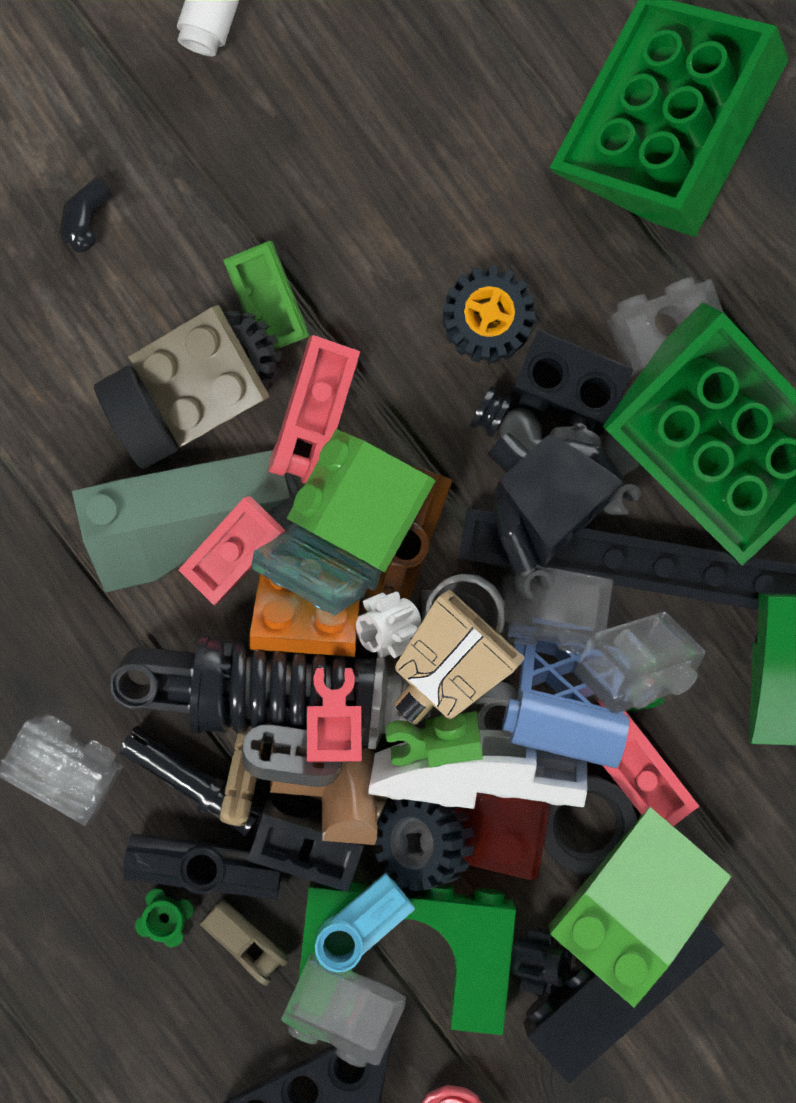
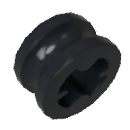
M493 386L488 390L470 424V427L474 429L478 426L484 427L487 432L486 435L491 438L513 400V397L509 395L505 398L499 397L496 393L497 389Z

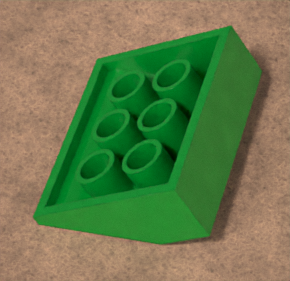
M638 0L556 154L550 169L553 173L651 223L696 237L789 60L777 26L673 0Z
M702 302L663 341L603 427L743 566L796 515V390L722 311Z

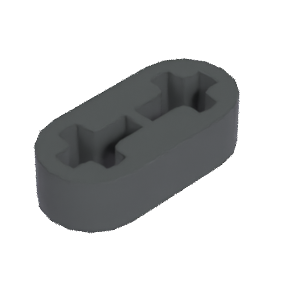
M260 725L246 734L243 741L242 763L248 773L262 780L311 787H325L339 777L343 762H325L323 769L314 768L313 762H307V730L275 725ZM263 743L273 745V754L270 757V761L259 760V751Z

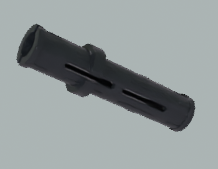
M135 726L130 733L132 736L127 735L118 753L126 756L197 803L196 810L205 815L209 811L220 819L224 797L227 796L225 794L227 780L220 775L215 779L141 730L139 726ZM252 803L247 823L244 826H230L246 837L251 827L254 826L261 815L263 808Z

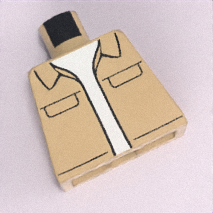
M448 590L434 602L395 666L396 671L410 685L395 700L394 705L402 716L414 724H418L433 706L445 717L452 719L512 674L525 657L453 591Z

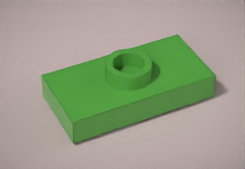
M273 241L265 242L223 260L244 313L248 312L256 315L254 319L256 322L264 320L270 326L266 330L269 336L276 335L279 342L273 344L274 350L310 336Z

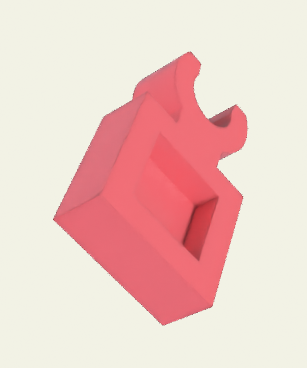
M317 668L315 671L314 686L317 694L323 699V706H307V762L362 761L361 706H346V698L352 693L355 684V677L351 668H345V682L337 690H331L325 686L323 668Z

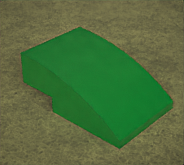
M759 593L757 642H753L749 728V743L796 745V594Z

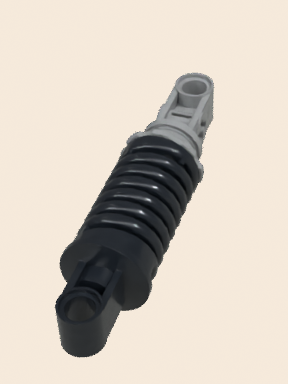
M202 634L195 653L137 647L130 650L123 657L110 681V690L113 697L118 703L127 708L189 713L190 729L193 733H201L202 731L227 733L233 728L236 733L245 735L251 729L260 725H275L307 730V706H323V699L317 694L314 686L316 669L323 668L325 686L331 690H337L345 682V668H351L354 673L355 684L352 693L346 698V706H361L362 746L368 747V749H376L382 734H386V725L396 720L409 721L396 709L394 702L410 683L397 671L390 670L387 658L378 657V653L356 652L355 657L350 658L348 667L347 656L331 655L329 665H327V655L311 654L310 663H307V653L292 652L291 661H287V652L272 651L271 659H267L268 651L252 650V657H247V644L244 641L237 640L232 648L231 643H224L220 638H212L211 635ZM224 658H231L230 663L224 662ZM138 670L143 672L148 677L150 684L141 685L135 683L129 677L128 671ZM500 682L460 712V714L477 711L480 730H502L503 719H493L486 713L494 706H507L509 698L517 700L518 691L510 684ZM433 706L423 719L414 725L425 729L424 719L436 718L443 714Z

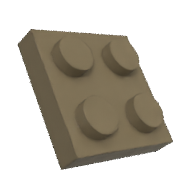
M219 305L209 308L128 357L179 447L188 444L270 397Z

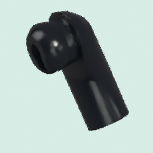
M97 177L72 196L63 207L60 226L61 238L64 243H70L72 249L79 253L89 250L96 242V235L89 228L91 214L113 197Z

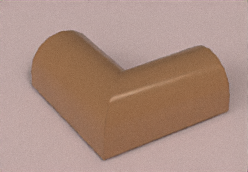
M362 746V761L343 762L339 777L325 787H311L271 781V793L322 797V841L375 845L376 795L368 794L374 763V749ZM313 762V767L323 769L325 762Z

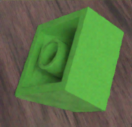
M336 429L331 439L323 446L316 466L305 486L297 493L294 505L286 519L377 569L386 572L436 480L375 446Z

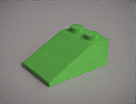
M649 806L551 921L549 931L557 941L635 1008L671 965L732 876Z

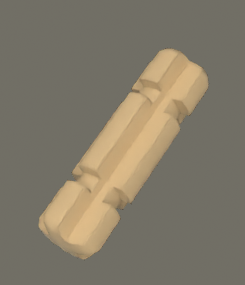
M237 734L234 748L236 751H234L225 790L227 796L224 797L220 813V820L234 826H244L247 823L252 804L250 800H252L257 780L256 777H253L246 771L242 763V746L246 734ZM264 743L262 744V748H261V750L259 751V754H260V755H261V752H262V750H263Z

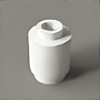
M185 0L177 23V28L180 31L177 39L178 42L193 52L206 56H215L218 47L225 45L239 0Z

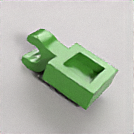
M477 711L459 713L452 719L444 715L424 719L425 729L418 728L413 723L405 720L392 721L386 725L387 742H407L405 745L391 747L392 765L405 766L417 760L428 759L429 767L433 768L450 763L483 759Z

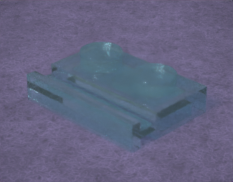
M300 526L294 528L293 535L290 536L285 533L254 550L251 569L269 578L275 585L287 588L311 602L316 608L327 611L334 616L364 597L366 589H376L381 570Z

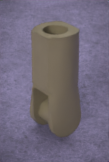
M224 898L211 909L199 924L229 951L259 983L265 986L272 981L271 973L279 965L286 966L289 962L288 956L279 946L256 929ZM253 942L264 950L256 961L246 952Z

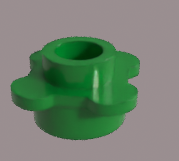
M161 888L152 889L145 897L147 907L142 916L136 920L135 929L141 937H149L153 941L164 942L167 947H176L184 939L182 929L186 919H189L194 913L193 904L187 898L177 900L169 897ZM162 913L168 914V922H162L160 920V915Z

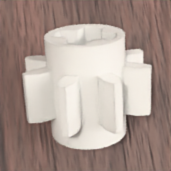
M397 591L389 595H385L383 592L365 599L363 604L367 613L358 616L356 621V632L361 644L368 651L377 652L380 658L390 654L393 658L401 656L411 641L410 638L414 636L421 625L418 609L410 600L406 598L400 599L399 592Z

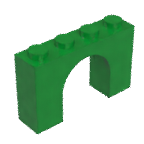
M379 877L373 878L372 883L375 882ZM314 881L310 882L295 1013L347 1018L353 968L346 972L338 973L327 970L316 957L315 941L321 924L326 919L339 913L371 884L351 882L348 892ZM447 884L419 891H410L409 888L399 887L415 907V910L405 919L416 920L431 926L446 939L453 951L455 965L449 1013L451 1030L503 1035L516 914L513 900L505 899L503 891L489 888L474 889V895L453 893L454 887ZM334 931L324 940L327 950L335 955L347 954L354 947L355 943L352 936L344 931Z

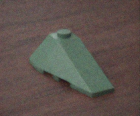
M273 450L117 480L72 491L83 542L105 593L155 582L185 563L244 497L251 496L267 513L291 499L286 475L280 476L268 472V465Z

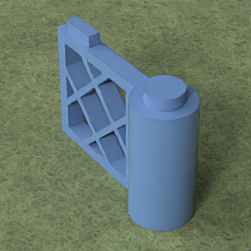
M527 631L525 638L516 636L514 648L525 659L520 664L517 700L509 698L502 724V730L511 732L510 743L617 768L624 753L629 729V717L624 715L626 654ZM536 652L553 655L559 662L549 665ZM588 665L611 669L612 673L599 677ZM572 672L583 684L573 687L562 675ZM546 682L557 694L552 695L531 690V688ZM596 694L610 708L593 705L586 697Z

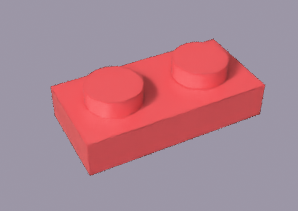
M251 496L244 497L181 566L179 571L215 606L232 591L286 530Z

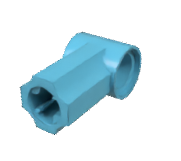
M386 872L339 913L326 919L319 927L315 941V953L320 964L327 970L338 973L346 972L355 967L366 951L415 910V907L404 892ZM334 931H344L352 936L355 943L354 947L347 954L335 955L327 950L324 943L325 938Z

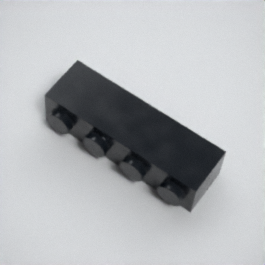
M701 920L671 965L635 1008L584 963L579 962L571 969L566 984L552 997L549 994H544L529 1007L526 1012L528 1018L523 1022L527 1038L565 1081L570 1084L725 944Z

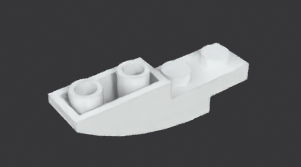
M480 730L483 759L450 763L430 768L428 759L414 761L409 765L395 766L391 762V747L375 753L368 794L386 796L397 800L408 799L436 803L446 807L457 806L471 809L475 807L477 792L493 794L501 798L514 797L547 802L552 805L584 807L587 795V761L510 743L511 732ZM407 742L400 743L395 746L405 745Z

